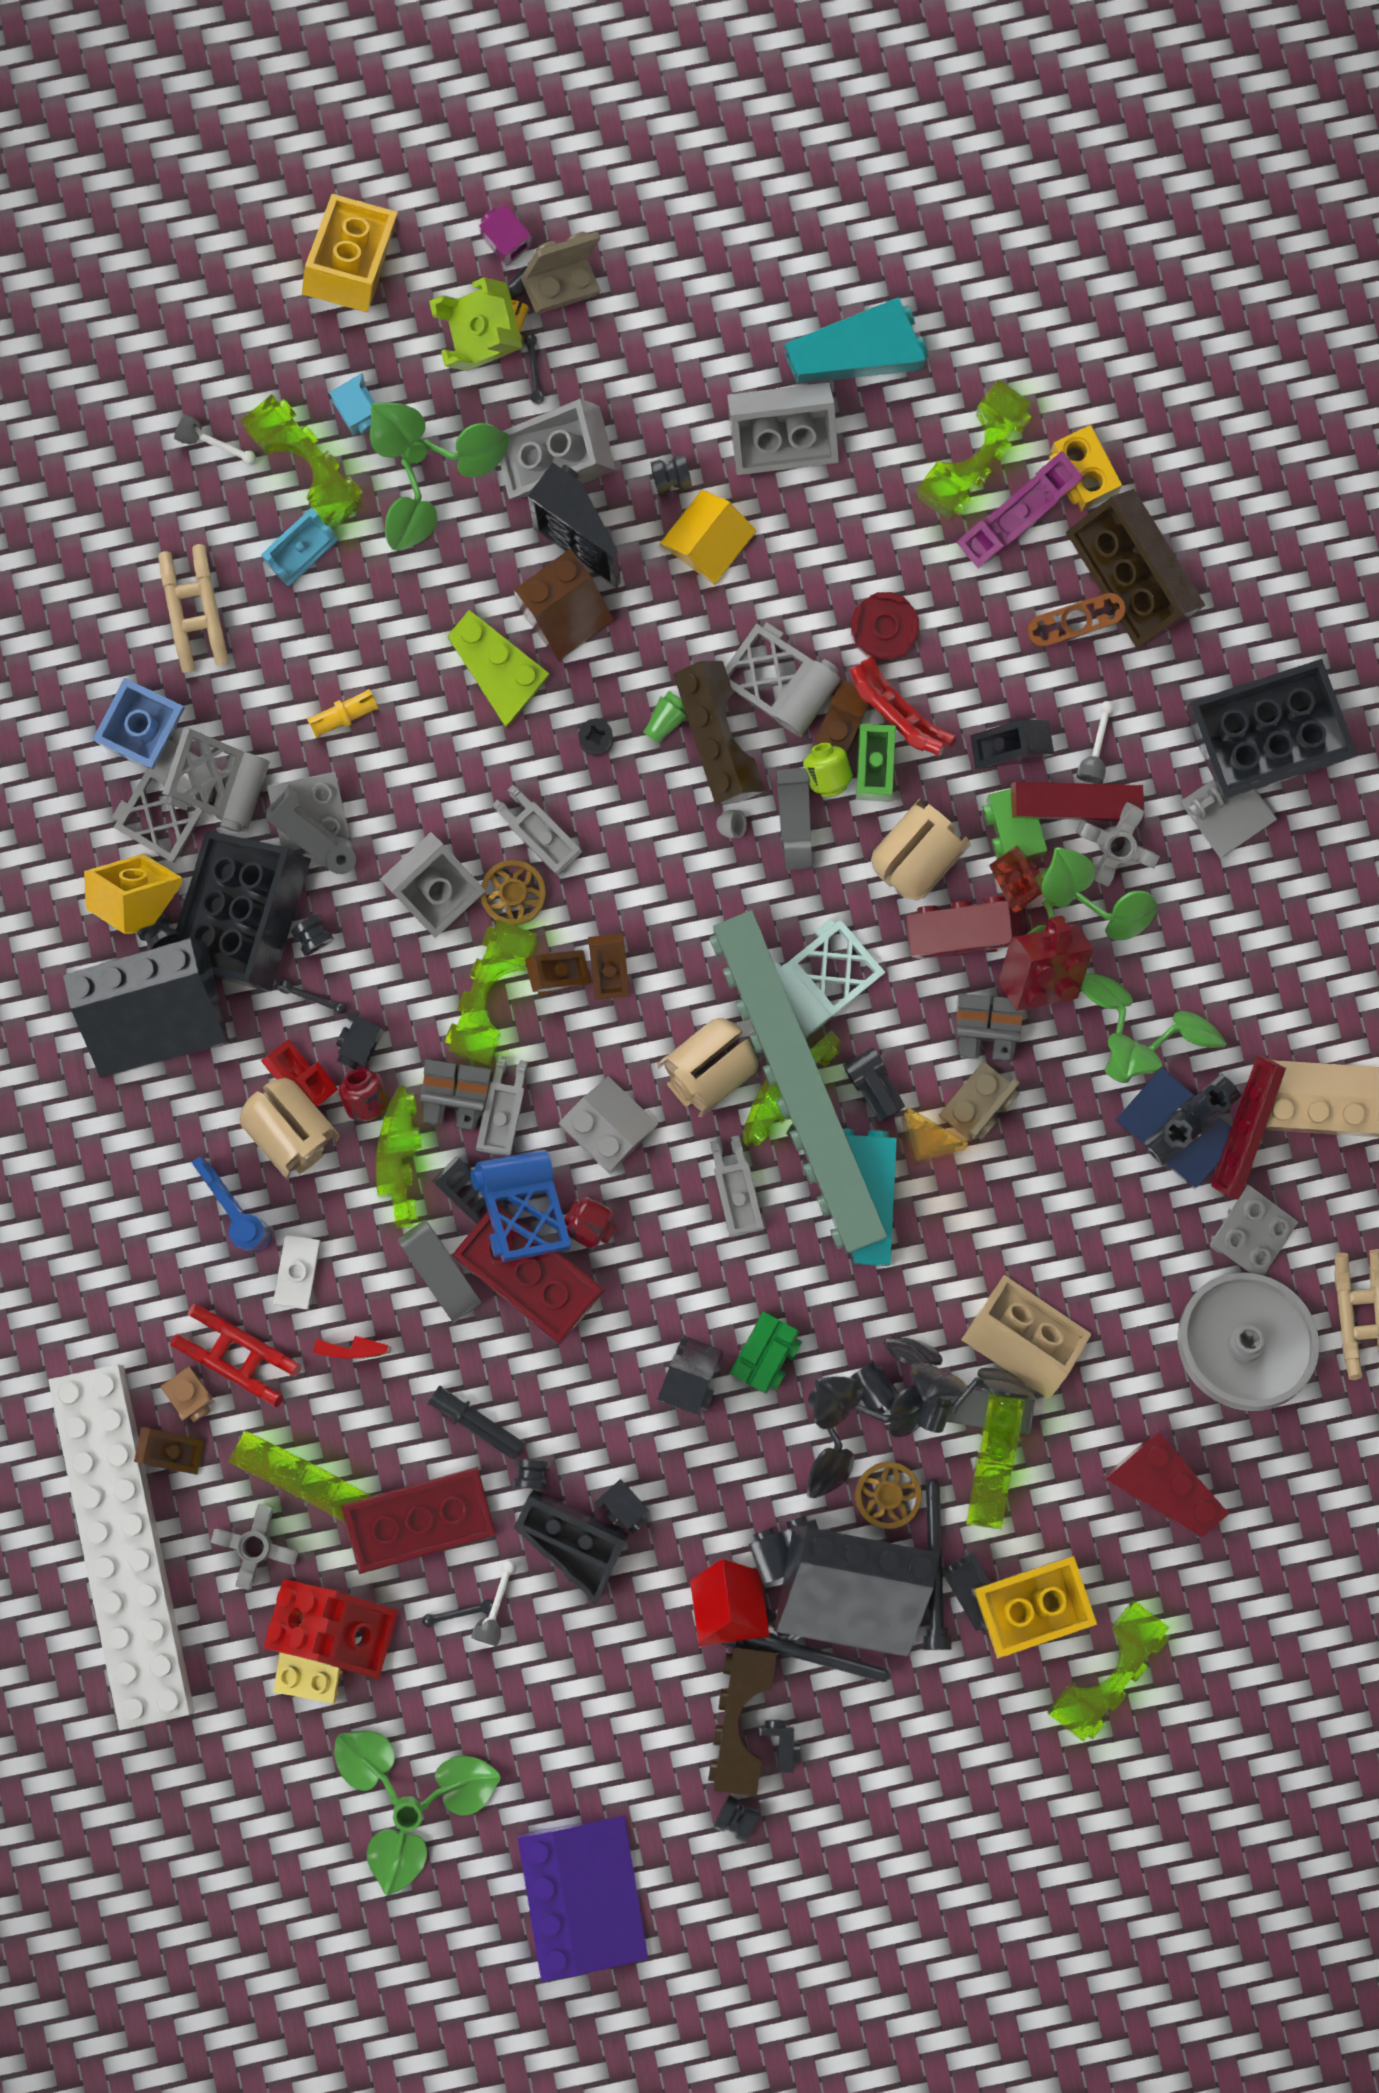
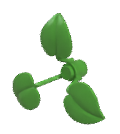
M381 402L371 404V445L380 456L388 458L401 456L403 458L401 464L406 469L414 492V500L409 497L398 498L387 513L385 537L392 550H402L424 541L433 532L437 523L435 507L428 501H421L422 495L411 464L421 462L426 457L427 450L430 449L451 460H458L457 469L462 476L469 478L480 477L492 471L504 457L509 443L507 432L501 431L487 423L471 425L465 428L457 438L455 446L458 453H452L431 443L428 439L423 440L421 438L426 429L425 420L416 409L399 403Z
M1055 848L1050 867L1043 870L1035 881L1036 887L1045 897L1042 905L1046 908L1049 919L1055 917L1054 906L1059 908L1066 907L1075 897L1105 920H1110L1105 932L1108 937L1114 940L1133 938L1149 926L1159 906L1151 894L1145 891L1129 892L1116 902L1112 913H1107L1079 893L1087 889L1094 881L1096 867L1092 861L1079 852L1065 848ZM1039 925L1027 934L1044 931L1046 926Z
M1092 973L1085 974L1083 984L1080 987L1083 993L1095 1004L1108 1009H1117L1119 1013L1116 1033L1111 1034L1108 1038V1045L1112 1055L1104 1068L1106 1074L1112 1079L1121 1083H1128L1133 1076L1158 1072L1162 1067V1062L1154 1051L1173 1033L1181 1032L1185 1040L1202 1047L1217 1048L1226 1046L1227 1042L1209 1021L1200 1015L1188 1011L1176 1012L1173 1016V1021L1176 1024L1167 1029L1151 1046L1147 1047L1133 1041L1128 1036L1122 1034L1126 1016V1008L1124 1006L1128 1007L1133 1003L1129 992L1120 983L1109 977Z
M374 1731L341 1733L336 1737L334 1754L337 1767L343 1779L353 1788L362 1791L372 1789L378 1779H380L391 1798L392 1804L395 1805L393 1821L395 1826L400 1829V1833L393 1829L382 1830L371 1839L367 1848L368 1865L385 1895L394 1894L406 1887L424 1867L427 1858V1847L424 1839L419 1835H406V1833L415 1830L420 1825L422 1812L427 1810L428 1806L437 1797L443 1795V1803L452 1813L470 1815L485 1806L500 1781L499 1772L487 1762L471 1756H455L447 1759L437 1768L435 1778L441 1788L435 1790L424 1802L420 1803L418 1799L412 1796L399 1798L388 1777L384 1774L392 1768L395 1760L393 1746L385 1736Z

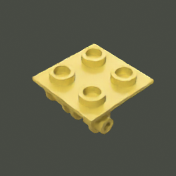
M280 1653L273 1692L335 1704L336 1696H339L337 1691L339 1676L343 1674V1671L340 1668Z

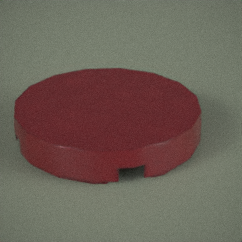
M877 592L865 598L856 606L851 618V636L856 647L865 656H873L876 661H893L905 656L914 647L919 634V617L905 597L893 592Z

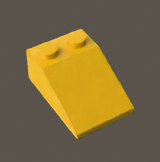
M332 194L305 265L302 295L368 313L379 282L398 212Z
M1074 1556L1063 1558L974 1589L997 1658L1097 1625Z

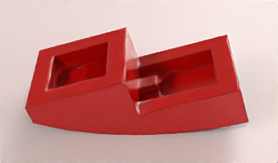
M290 1039L283 1042L261 1060L276 1080L287 1078L294 1081L316 1107L338 1090L320 1064L316 1062L309 1066Z
M354 1336L351 1349L317 1339L313 1353L340 1359H366L390 1353L391 1346Z

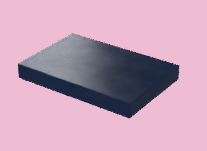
M1161 1067L1115 1121L1142 1144L1170 1119L1169 1116L1191 1096L1194 1098L1195 1095ZM1220 1117L1196 1141L1182 1148L1165 1163L1193 1189L1199 1186L1221 1159L1231 1126Z

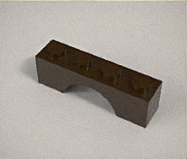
M699 661L673 673L715 805L739 803L765 792L755 758L746 754L739 747L732 736L727 722L726 706L728 699L733 694V690L724 662Z
M736 1646L734 1647L733 1654L726 1653L723 1674L730 1675L728 1689L721 1688L718 1710L725 1711L723 1725L716 1724L713 1745L720 1746L718 1760H711L708 1781L715 1782L714 1791L757 1797L762 1760L753 1754L742 1742L738 1731V1720L748 1700L758 1693L772 1689L777 1655L775 1652Z

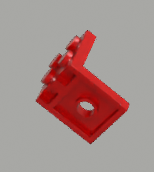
M283 1579L280 1591L277 1594L276 1605L267 1629L263 1648L379 1679L399 1610L338 1591ZM303 1615L301 1624L298 1626L299 1619ZM361 1628L362 1638L356 1645L355 1635L358 1629Z

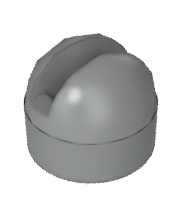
M728 810L719 816L716 824L717 830L721 835L728 838H741L746 831L747 822L742 811Z

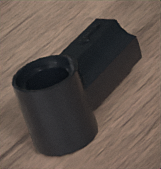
M873 1047L843 1064V1068L858 1092H862L879 1122L906 1107L887 1076L889 1073L885 1064Z

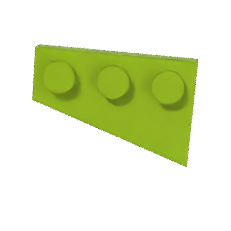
M470 610L447 636L506 729L550 677L547 671Z

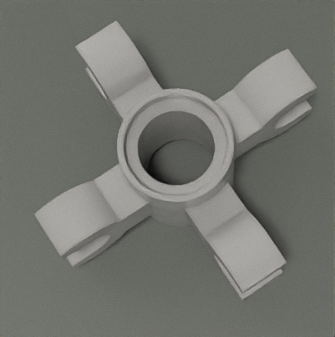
M1127 802L1122 810L1117 826H1110L1104 830L1081 820L1076 833L1087 840L1099 844L1100 850L1104 853L1100 862L1096 865V875L1094 878L1096 882L1109 887L1118 863H1125L1131 859L1150 868H1155L1160 856L1149 849L1137 845L1135 838L1132 836L1144 814V810L1140 809V807ZM1117 837H1124L1125 843L1123 848L1117 852H1112V841Z
M258 1504L252 1529L243 1535L214 1529L211 1543L236 1549L238 1555L243 1560L235 1587L251 1590L258 1562L264 1561L267 1558L295 1565L299 1551L272 1544V1540L267 1534L274 1510L272 1506ZM252 1536L260 1538L264 1544L263 1552L258 1557L249 1555L246 1550V1543Z

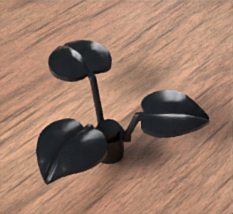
M910 1338L884 1340L885 1347L892 1356L912 1365L910 1373L924 1401L917 1424L927 1431L942 1433L949 1415L957 1413L959 1406L977 1386H983L987 1391L1001 1396L1026 1398L1033 1401L1036 1399L1033 1392L1023 1381L1004 1370L980 1368L977 1373L979 1377L974 1378L966 1386L957 1376L941 1371L933 1366L941 1365L943 1359L939 1352L930 1345ZM951 1396H959L954 1403H951Z
M836 1376L815 1380L816 1387L810 1393L807 1403L814 1410L815 1424L822 1429H827L834 1442V1449H824L815 1459L808 1478L807 1497L815 1499L834 1491L847 1480L853 1469L854 1455L849 1449H842L843 1444L834 1430L835 1426L839 1425L849 1416V1411L854 1409L884 1423H890L889 1433L894 1437H904L920 1427L917 1424V1419L924 1401L916 1385L902 1390L891 1405L890 1415H883L859 1405L863 1396V1386L856 1379Z

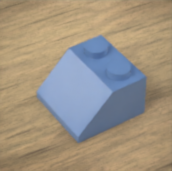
M124 678L93 740L109 751L154 770L185 707Z

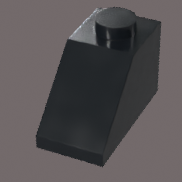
M1021 719L970 735L975 769L1026 763L1054 755L1049 720Z

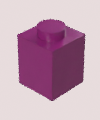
M506 204L499 210L493 208L482 217L481 224L479 225L480 235L506 267L533 246L531 234Z

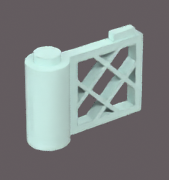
M829 919L814 932L818 938L783 966L778 962L775 963L805 1038L811 1036L831 1017L885 974V971L841 919L835 924ZM839 932L848 942L847 954L829 953L828 939ZM823 944V952L815 951ZM852 948L858 955H852ZM807 956L822 958L821 976L806 974L799 963ZM827 958L846 960L845 978L826 976ZM851 961L865 962L873 974L866 980L850 979ZM813 981L820 982V989ZM825 982L845 984L844 998L835 1005L824 995ZM849 985H856L857 987L849 993Z

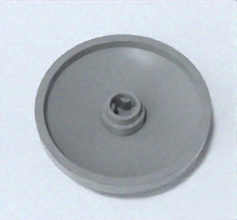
M1232 1273L1211 1280L1202 1286L1190 1299L1178 1325V1350L1189 1377L1210 1398L1234 1409L1262 1411L1288 1402L1306 1385L1317 1365L1319 1337L1310 1311L1292 1290L1282 1283L1263 1275Z

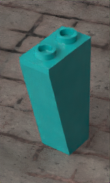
M899 297L784 344V355L797 384L919 371L924 369L925 356H928V350L921 336L916 338L912 329V325H915L913 314L908 305L903 307Z
M843 1129L887 1235V1238L852 1252L853 1264L889 1266L891 1259L897 1138H889L888 1131L871 1130L868 1131V1136H854V1130Z

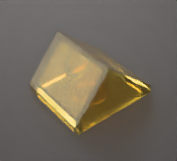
M907 1107L901 1117L913 1167L961 1155L969 1144Z

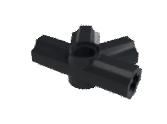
M1220 1074L1194 1098L1191 1096L1169 1116L1170 1119L1142 1144L1149 1154L1163 1166L1182 1148L1196 1141L1216 1123L1215 1120L1223 1115L1242 1095L1230 1079Z

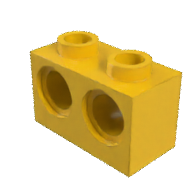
M1091 425L1053 443L1052 455L1049 456L1050 460L1061 451L1067 456V450L1077 448L1083 452L1084 459L1081 461H1073L1069 457L1068 459L1083 475L1084 479L1093 478L1100 485L1099 490L1091 492L1083 487L1081 481L1067 495L1073 505L1078 503L1081 511H1084L1109 499L1111 496L1119 494L1122 484Z

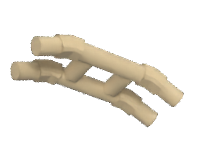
M202 544L192 547L194 568L198 582L178 586L172 554L164 551L158 555L162 584L182 673L195 670L187 633L207 629L215 664L223 665L229 663L211 580L206 547ZM201 595L205 615L184 619L180 599Z
M1379 1249L1369 1251V1274L1372 1289L1351 1291L1349 1256L1347 1253H1336L1334 1255L1335 1288L1337 1291L1343 1341L1342 1349L1350 1380L1362 1378L1357 1340L1378 1338L1377 1346L1379 1353ZM1373 1303L1376 1324L1355 1326L1353 1305Z

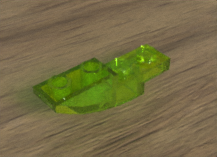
M832 1030L810 1050L816 1066L820 1062L826 1066L840 1053L836 1047L840 1045L841 1040ZM767 1079L761 1086L752 1104L745 1124L742 1144L746 1148L751 1143L758 1147L772 1134L768 1128L773 1123L779 1120L783 1124L790 1118L783 1119L776 1099L781 1098L777 1085L770 1086Z
M398 1086L389 1103L383 1119L376 1155L377 1196L380 1198L392 1196L397 1230L412 1229L411 1220L418 1219L415 1199H409L407 1186L413 1185L410 1164L404 1165L403 1159L417 1158L416 1149L422 1148L420 1129L413 1128L411 1115L417 1114L415 1093L408 1094L406 1086Z
M989 1394L973 1471L966 1524L1002 1530L1025 1399Z
M245 1430L228 1460L230 1464L289 1495L299 1498L344 1523L340 1505L371 1496L346 1483L343 1479Z

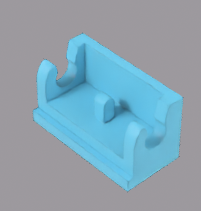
M311 507L269 546L261 556L265 564L290 587L339 540L333 530L323 523L319 515Z

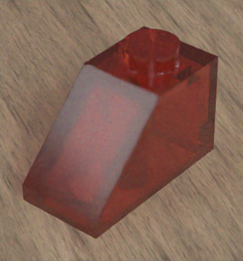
M1018 845L989 865L1014 913L1042 895L1041 888L1044 878L1038 867Z

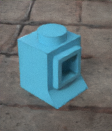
M363 373L329 392L333 404L353 436L359 432L361 434L370 432L371 404L375 403L367 388L364 387L365 379Z

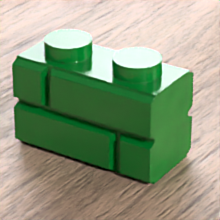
M762 1312L729 1375L764 1394H767L769 1388L776 1391L786 1374L780 1370L786 1357L793 1360L802 1344V1341L797 1339L800 1331Z

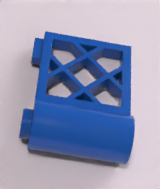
M546 1150L476 1163L475 1170L471 1171V1182L474 1190L479 1191L485 1198L494 1234L489 1236L494 1257L501 1256L503 1263L569 1250L571 1248V1242L553 1183L551 1159ZM547 1194L550 1207L545 1214L527 1203L532 1195ZM526 1196L524 1201L519 1199L520 1197ZM508 1200L519 1207L512 1220L498 1212L496 1202ZM522 1210L540 1220L533 1233L515 1223ZM550 1212H552L553 1219L549 1217ZM544 1223L557 1230L559 1242L547 1243L536 1236ZM502 1224L507 1227L505 1232L503 1230ZM510 1230L529 1240L523 1249L509 1251L506 1236ZM532 1242L537 1245V1246L529 1247Z
M200 1156L191 1163L232 1220L229 1227V1237L232 1243L251 1253L265 1250L271 1241L269 1225L254 1215L245 1214L209 1161Z

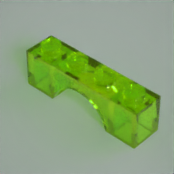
M998 379L978 405L976 416L984 431V444L972 458L963 462L946 463L937 461L917 488L916 497L948 520H950L955 512L961 515L972 499L968 496L969 492L975 485L980 488L992 472L988 468L995 457L998 460L1004 457L1012 445L1008 440L1016 430L1021 433L1031 420L1032 416L1028 412L1032 402Z
M271 394L244 416L240 422L244 430L265 455L278 451H287L303 457L310 464L313 470V482L306 497L307 502L319 515L323 523L334 530L363 506L359 497L362 490L350 476L346 479L341 476L337 471L340 465L328 450L322 453L317 448L315 443L318 442V439L309 427L304 425L300 428L293 418L296 416V413L284 399L278 402Z
M497 920L495 928L492 926L488 927L482 943L483 946L487 947L482 960L476 959L470 974V978L474 979L471 991L463 992L457 1010L462 1012L458 1025L451 1024L445 1039V1043L450 1044L448 1048L450 1054L488 1068L490 1067L502 1035L487 1017L486 998L488 992L500 977L511 972L527 970L525 958L532 956L538 941L536 933L501 920Z
M1131 1600L1111 1627L1119 1647V1658L1113 1673L1104 1682L1093 1687L1080 1688L1067 1685L1047 1711V1714L1083 1742L1087 1737L1093 1739L1105 1724L1101 1718L1109 1708L1114 1711L1125 1698L1126 1693L1122 1690L1130 1680L1136 1682L1147 1669L1148 1665L1144 1661L1153 1651L1157 1654L1164 1647L1169 1639V1636L1165 1633L1170 1627L1138 1602Z

